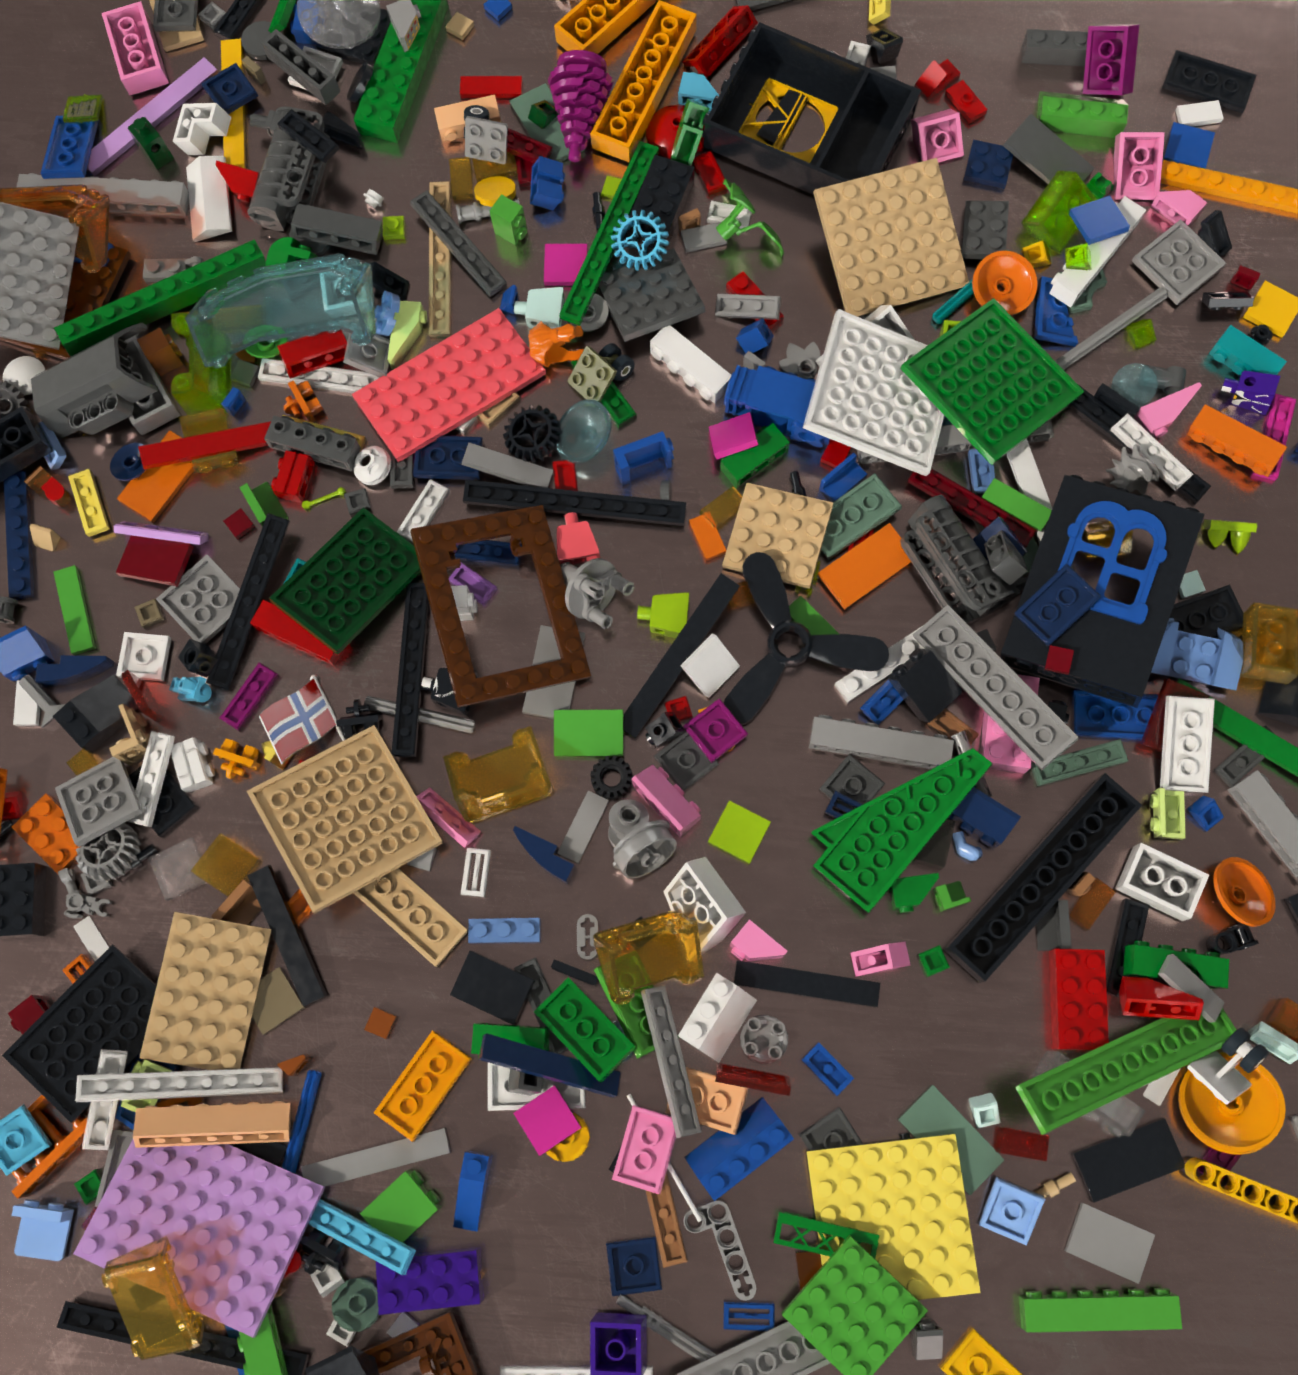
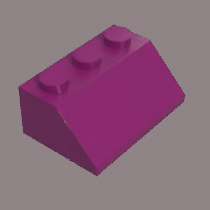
M1140 24L1088 26L1083 94L1125 95L1133 93Z

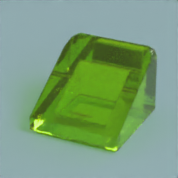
M1087 243L1065 248L1066 269L1092 270L1091 251Z
M1142 319L1125 327L1135 348L1157 340L1152 319Z

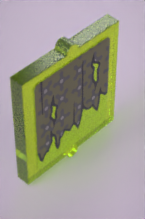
M84 94L83 96L68 97L63 116L64 123L98 121L103 101L102 95Z

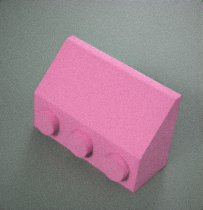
M651 765L631 779L633 788L663 820L669 822L670 828L681 838L701 819L699 814L701 810L693 801L688 802L683 797L685 793L677 784L672 785L667 780L669 776L661 767L657 769L654 765Z

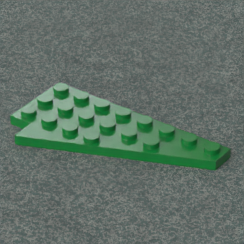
M972 748L813 830L811 834L828 847L813 866L865 911L870 913L993 763Z

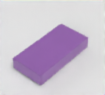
M462 562L460 568H456L449 577L450 583L454 586L467 585L470 593L474 594V599L483 606L487 604L498 589L497 586Z

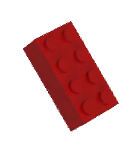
M1050 950L1049 975L1052 1049L1094 1050L1109 1043L1105 950Z

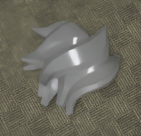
M1137 444L1133 446L1132 455L1128 454L1126 447H1123L1121 449V460L1112 459L1115 467L1106 469L1115 478L1110 484L1118 488H1124L1129 493L1138 490L1141 494H1145L1148 482L1158 481L1159 470L1151 460L1142 455L1140 446Z

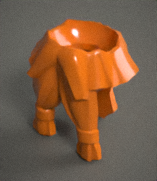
M540 321L529 331L530 356L545 367L555 363L579 360L584 349L568 351L563 346L575 337H583L584 331L582 327L565 324L551 329Z

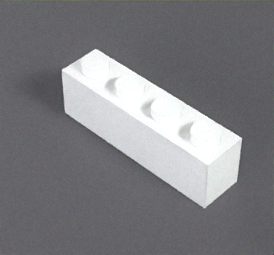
M669 325L662 328L650 340L652 356L666 363L671 372L682 376L688 386H694L698 389L704 399H710L713 403H716L726 393L731 374L672 326Z

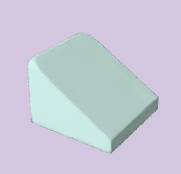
M992 1093L969 1098L970 1108L977 1129L1001 1123L998 1104Z

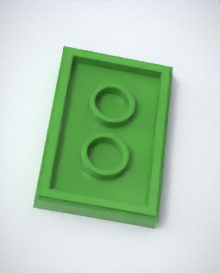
M624 709L554 710V756H624Z

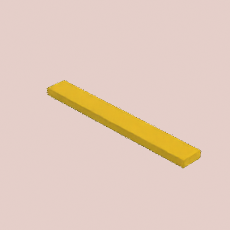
M241 39L221 40V71L237 63L244 73ZM245 105L229 114L231 121L227 136H223V151L227 164L247 169Z

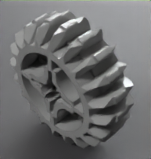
M123 823L77 848L78 855L75 857L78 863L77 866L84 875L94 881L100 882L102 880L108 882L110 878L117 880L119 874L125 876L127 868L132 869V862L138 861L135 855L141 852L139 849L141 845L138 839L139 836L131 826Z

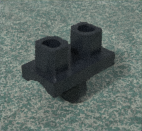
M355 699L352 707H346L347 714L354 713L355 715L340 717V719L336 720L337 727L341 726L344 738H350L357 734L356 724H364V729L375 725L379 732V721L382 720L381 712L362 715V712L370 711V706L361 705L360 699Z
M316 1228L308 1236L303 1235L300 1244L303 1245L302 1250L305 1252L301 1258L305 1262V1272L313 1274L317 1269L322 1272L326 1267L325 1264L339 1271L343 1266L341 1257L346 1250L345 1244L333 1238L326 1248L323 1246V1243L328 1236Z

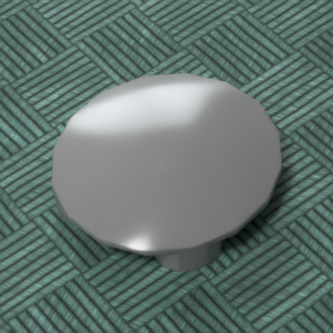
M769 1015L752 1017L742 1028L740 1034L741 1047L745 1055L752 1061L760 1064H771L779 1060L786 1052L788 1033L785 1025L777 1018Z

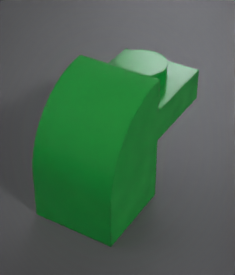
M284 237L271 245L265 267L273 271L293 275L296 259L316 264L318 255L311 252L312 248L300 245L298 240L292 237Z

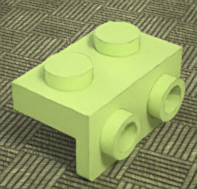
M1165 788L1156 789L1150 796V807L1153 808L1150 829L1154 832V838L1185 839L1184 791H1168Z

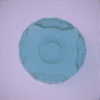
M1132 363L1118 370L1113 377L1111 387L1121 396L1140 407L1152 400L1157 391L1158 381L1156 374L1150 367L1145 364Z

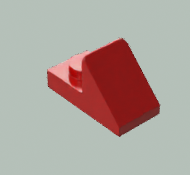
M948 59L941 64L934 60L917 80L914 87L920 89L921 94L929 100L959 79L961 72Z

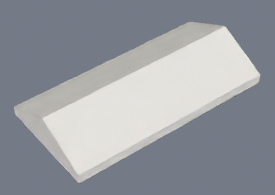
M199 156L186 167L192 238L194 242L233 231L229 188L215 165L216 161L226 163L224 156Z

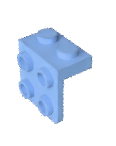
M30 1199L24 1200L22 1204L14 1205L11 1216L21 1217L14 1253L17 1256L52 1261L62 1260L65 1256L74 1209L64 1208V1204L48 1203V1206L40 1205V1201Z

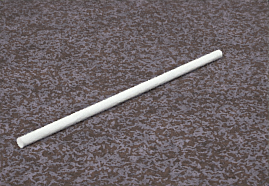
M627 1095L632 1107L633 1105L638 1106L632 1095ZM669 1162V1172L697 1221H702V1217Z

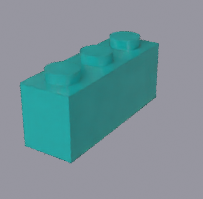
M1232 325L1228 327L1209 353L1216 361L1225 364L1238 375H1241L1242 371L1245 370L1277 375L1287 362Z

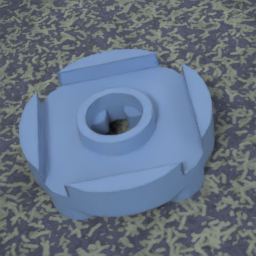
M384 291L381 305H377L374 310V318H377L373 330L375 334L389 336L393 331L397 321L394 319L395 312L399 313L400 308L399 295Z

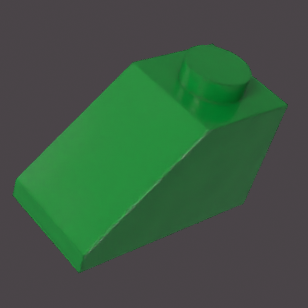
M939 873L898 878L889 889L892 909H899L900 913L913 912V907L920 905L939 879Z

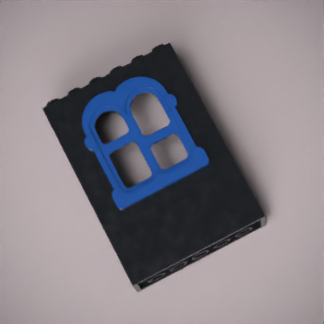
M1064 475L1016 611L1065 564L1071 567L1075 554L1078 551L1093 554L1105 560L1095 589L1101 595V598L1052 644V646L1074 650L1069 675L1045 670L1049 647L1015 615L1001 651V659L1010 668L1138 708L1205 514L1200 513L1195 508L1187 507L1185 509L1178 507L1170 501L1160 502L1153 500L1149 495L1132 494L1124 488L1114 489L1107 487L1106 484L1099 481L1089 482L1078 475ZM1105 518L1113 524L1115 533L1109 548L1093 545L1082 540L1084 529L1092 519ZM1133 529L1148 531L1154 541L1147 566L1144 570L1121 565L1116 561L1126 533ZM1113 573L1140 581L1133 604L1128 605L1105 597L1104 593L1110 576Z

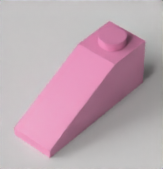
M1196 383L1141 407L1134 418L1152 436L1156 438L1163 436L1201 388V383Z

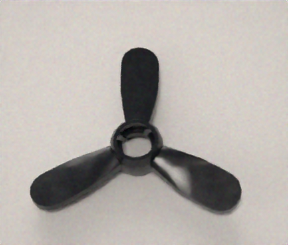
M762 552L750 554L745 559L742 566L743 577L754 602L772 630L767 639L769 653L740 679L724 700L725 706L741 725H745L753 720L771 696L785 667L804 663L808 657L837 667L861 671H878L886 665L889 658L888 647L882 640L876 637L850 634L811 635L809 629L802 623L791 619L786 590L774 560ZM794 630L801 637L802 643H806V646L801 648L800 652L787 658L786 655L780 652L778 645L774 644V642L783 633Z

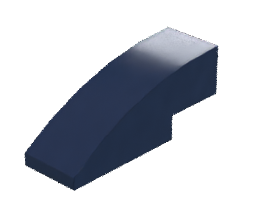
M61 655L60 664H37L35 682L44 687L75 684L95 677L112 668L114 661L107 656Z
M515 826L513 831L530 856L551 875L568 884L576 866L556 856L559 850L558 846Z

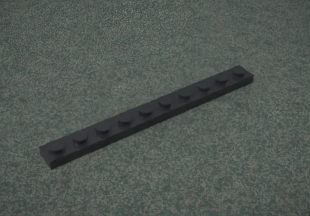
M474 480L465 481L463 495L464 504L512 509L543 505L544 511L551 513L567 514L575 512L580 516L684 526L686 502Z
M65 1301L56 1327L243 1369V1364L246 1363L244 1352H240L237 1339L68 1301ZM282 1349L287 1374L304 1375L309 1355Z

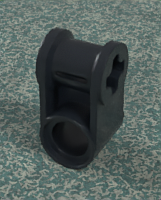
M1242 923L1212 934L1206 941L1208 951L1220 953V955L1259 944L1258 940L1254 939L1249 926ZM1219 938L1225 943L1224 949L1218 945Z

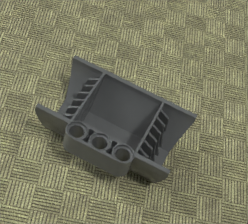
M139 323L125 328L42 371L31 379L34 410L47 428L54 431L56 437L62 439L78 430L90 435L96 434L128 418L133 412V403L158 391L156 386L131 375L132 370L128 368L130 360L127 359L129 353L125 350L127 346L125 340L146 330L147 326L145 324Z

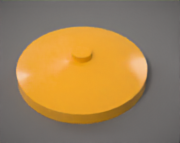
M1225 1052L1219 1053L1228 1062L1236 1055L1229 1056ZM1240 1062L1235 1069L1252 1086L1228 1105L1216 1098L1213 1092L1196 1079L1188 1069L1179 1087V1108L1187 1127L1201 1142L1220 1152L1242 1155L1259 1151L1275 1139L1284 1123L1286 1112L1285 1100L1276 1079L1265 1067L1260 1064L1254 1071L1247 1073L1240 1067Z

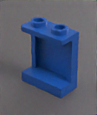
M663 431L613 449L614 465L622 486L631 483L629 470L659 459L664 460L667 469L672 467V459H674L672 451L674 447L671 439L666 438Z

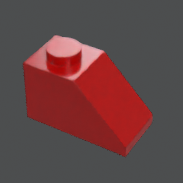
M216 161V167L233 194L237 196V199L250 203L260 175L259 172Z

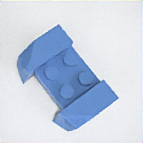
M1169 618L1151 673L1237 690L1243 665V641L1220 628L1217 630L1218 639L1179 631V622L1175 621L1174 618Z

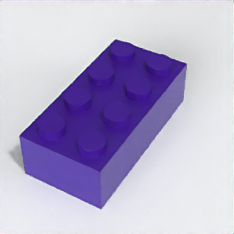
M481 1247L416 1253L406 1275H401L376 1261L379 1315L481 1304L484 1300L483 1279L481 1280Z

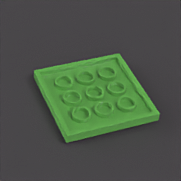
M849 1235L781 1313L843 1375H873L928 1310Z

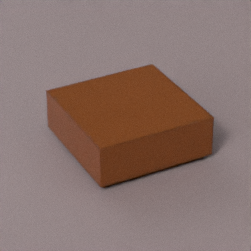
M374 1007L364 1030L388 1039L397 1016Z

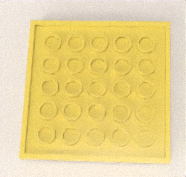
M956 1134L806 1151L815 1220L878 1234L879 1241L875 1259L918 1300L981 1293ZM817 1232L818 1242L821 1243V1242L823 1241V1239L821 1238L820 1234ZM822 1233L825 1239L831 1236L829 1234ZM836 1236L828 1244L833 1251H836L844 1242V1239ZM861 1242L860 1245L870 1254L872 1245ZM826 1244L820 1247L822 1249L829 1250ZM820 1254L823 1266L830 1257Z

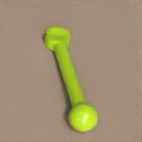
M339 487L337 491L313 501H303L302 507L305 510H309L312 505L337 495L343 496L346 490L343 487Z

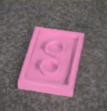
M633 1105L612 1180L661 1194L676 1140L671 1116Z

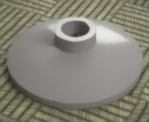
M596 293L586 314L591 316L584 317L580 325L584 332L599 329L604 325L609 315L606 301ZM569 322L574 327L579 326Z

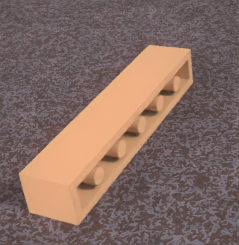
M275 1101L267 1104L249 1102L239 1105L223 1103L210 1106L198 1104L196 1106L172 1105L170 1107L150 1105L144 1108H136L133 1130L135 1148L290 1142L291 1107L290 1103Z

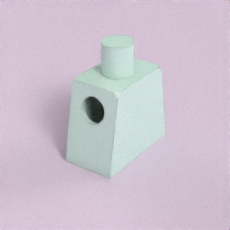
M554 287L529 290L527 302L515 301L514 314L525 315L526 324L529 328L535 327L540 321L551 329L561 327L562 319H560L559 314L565 303L564 288Z

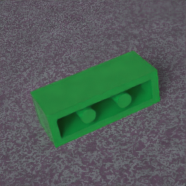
M774 423L768 427L763 426L757 431L758 446L721 459L720 470L736 489L788 452L790 442Z
M493 1023L473 1024L471 1054H480L483 1035L486 1033L549 1051L550 1029L548 1027Z

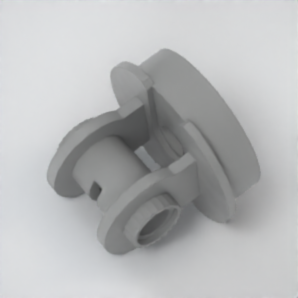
M621 800L610 809L608 838L614 846L613 867L621 870L626 878L633 879L647 875L663 865L672 856L677 842L668 830L670 827L668 821L656 820L649 822L648 810L642 803L636 800Z

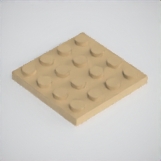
M746 483L723 560V568L742 572L745 559L750 554L762 552L774 560L784 583L810 589L832 513L833 502Z

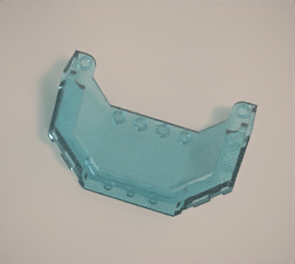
M334 254L259 267L253 270L254 275L245 279L243 276L227 282V287L217 291V288L208 290L185 317L205 367H223L227 364L232 354L258 342L268 341L272 343L281 338L295 339L300 335L306 334L308 336H315L325 331L334 333L340 329L352 334L351 340L353 343L359 346L366 345L371 342L376 333L371 264L367 262L360 264L358 259L352 257L345 259L343 254Z

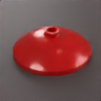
M669 105L659 109L652 116L646 129V139L648 144L659 147L658 156L667 159L671 158L679 125L674 124H680L685 105ZM702 137L695 156L704 148V138Z

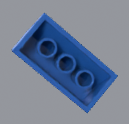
M761 1097L742 1112L736 1135L719 1130L684 1158L709 1195L716 1201L794 1140V1138L766 1100Z

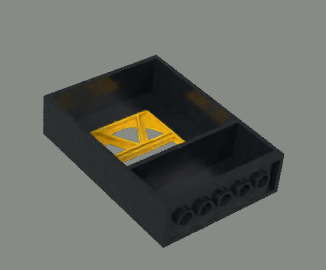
M759 22L756 29L751 30L747 46L742 47L739 54L740 59L737 63H733L730 77L724 80L720 95L715 96L711 112H707L704 116L702 123L704 125L702 138H704L703 147L813 195L815 189L886 171L911 123V119L915 115L921 90ZM790 89L800 93V96L788 116L780 107L778 97L785 96ZM804 95L805 97L801 105L799 106L798 111L796 112L792 122L782 134L781 132L784 130L786 124L788 123L801 96ZM807 98V101L814 105L821 113L825 124V131L819 143L809 150L796 153L783 151L781 149L805 106L803 102ZM770 101L775 108L778 107L787 120L756 122V115L762 105ZM785 123L779 133L780 136L777 137L778 139L773 146L767 144L756 135L765 124Z

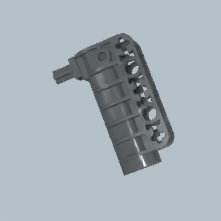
M283 106L277 108L276 111L270 110L268 116L250 115V126L266 129L269 137H272L247 211L249 217L254 222L265 228L284 231L286 223L291 224L298 203L311 206L314 204L327 162L320 161L317 164H313L316 156L282 131L277 123L292 109L309 123H314L317 120L318 123H315L314 127L324 133L325 124L322 116L317 112ZM311 170H313L314 179H311V180H310V183H309L310 188H309V187H308V178L311 177V175H312ZM304 192L309 193L307 199L301 200Z
M937 495L923 502L907 521L912 530L906 532L901 538V547L941 608L943 609L947 605L952 608L956 604L957 608L955 607L953 610L958 615L962 614L964 616L962 619L968 625L1000 609L1004 604L1011 602L1020 591L1024 590L1027 577L1023 578L1021 576L1009 585L991 570L989 562L944 495ZM919 556H925L929 564H924ZM944 593H949L953 597V601H948Z

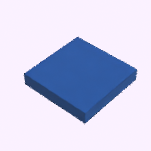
M1173 122L1163 160L1206 169L1215 132Z
M1110 195L1072 208L1069 212L1070 217L1088 245L1128 232L1130 228L1127 220Z

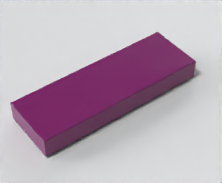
M259 662L222 713L220 719L236 730L241 731L279 675Z

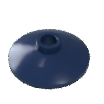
M130 443L120 448L114 454L110 462V471L116 479L130 481L139 477L147 470L143 469L138 446H143L144 444Z

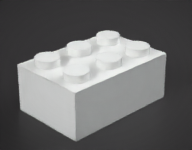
M1140 843L1133 846L1115 889L1180 921H1185L1192 918L1209 874Z

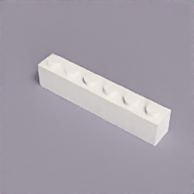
M1124 196L1120 203L1115 202V204L1130 225L1129 231L1090 245L1088 243L1085 245L1081 244L1074 253L1076 257L1074 259L1069 258L1062 268L1064 270L1062 274L1058 272L1051 281L1053 287L1049 294L1070 308L1139 224L1146 212V209Z

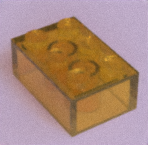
M1254 602L1243 614V665L1241 677L1289 684L1298 676V609Z

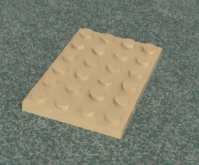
M174 912L140 1058L207 1070L240 1069L272 929Z

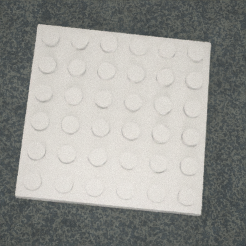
M838 309L834 315L803 428L927 476L933 463L944 414L900 368L904 362L928 345Z

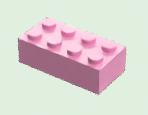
M142 2L103 12L102 17L120 79L129 95L169 84L151 21Z
M1018 675L1038 695L1039 677ZM984 711L979 753L993 763L990 769L1025 774L1031 768V759Z

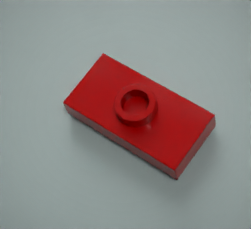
M964 80L946 89L945 95L969 124L987 113L988 109Z

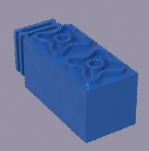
M737 365L726 389L724 397L725 413L740 416L750 412L755 427H768L774 423L781 433L789 436L790 439L807 442L818 448L827 447L830 441L827 437L803 428L816 380L800 378L790 372H780L770 366H758L757 370H751Z

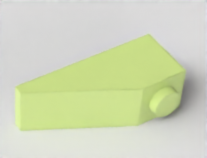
M400 301L399 313L395 312L394 319L397 321L391 332L387 359L391 369L399 366L422 333L423 324L427 322V311H424L421 302Z

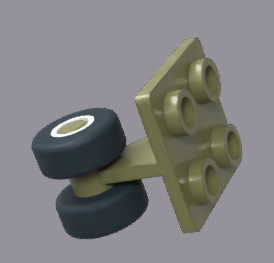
M614 343L604 346L599 354L590 346H586L568 379V383L591 405L598 407L613 378L617 381L626 379L632 373L635 363L628 355H622V350Z

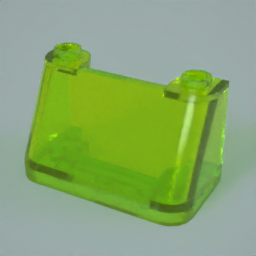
M187 313L171 314L172 328L176 333L185 336L186 345L189 348V373H181L174 377L171 384L172 396L189 417L226 413L221 403L231 391V343L229 338L223 332Z

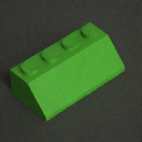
M1040 91L1037 119L1053 132L1115 138L1116 135L1124 131L1127 125L1128 104L1124 100Z

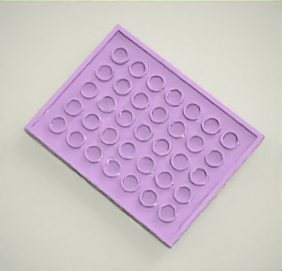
M133 1139L73 1254L255 1338L325 1187L229 1144L135 1148Z

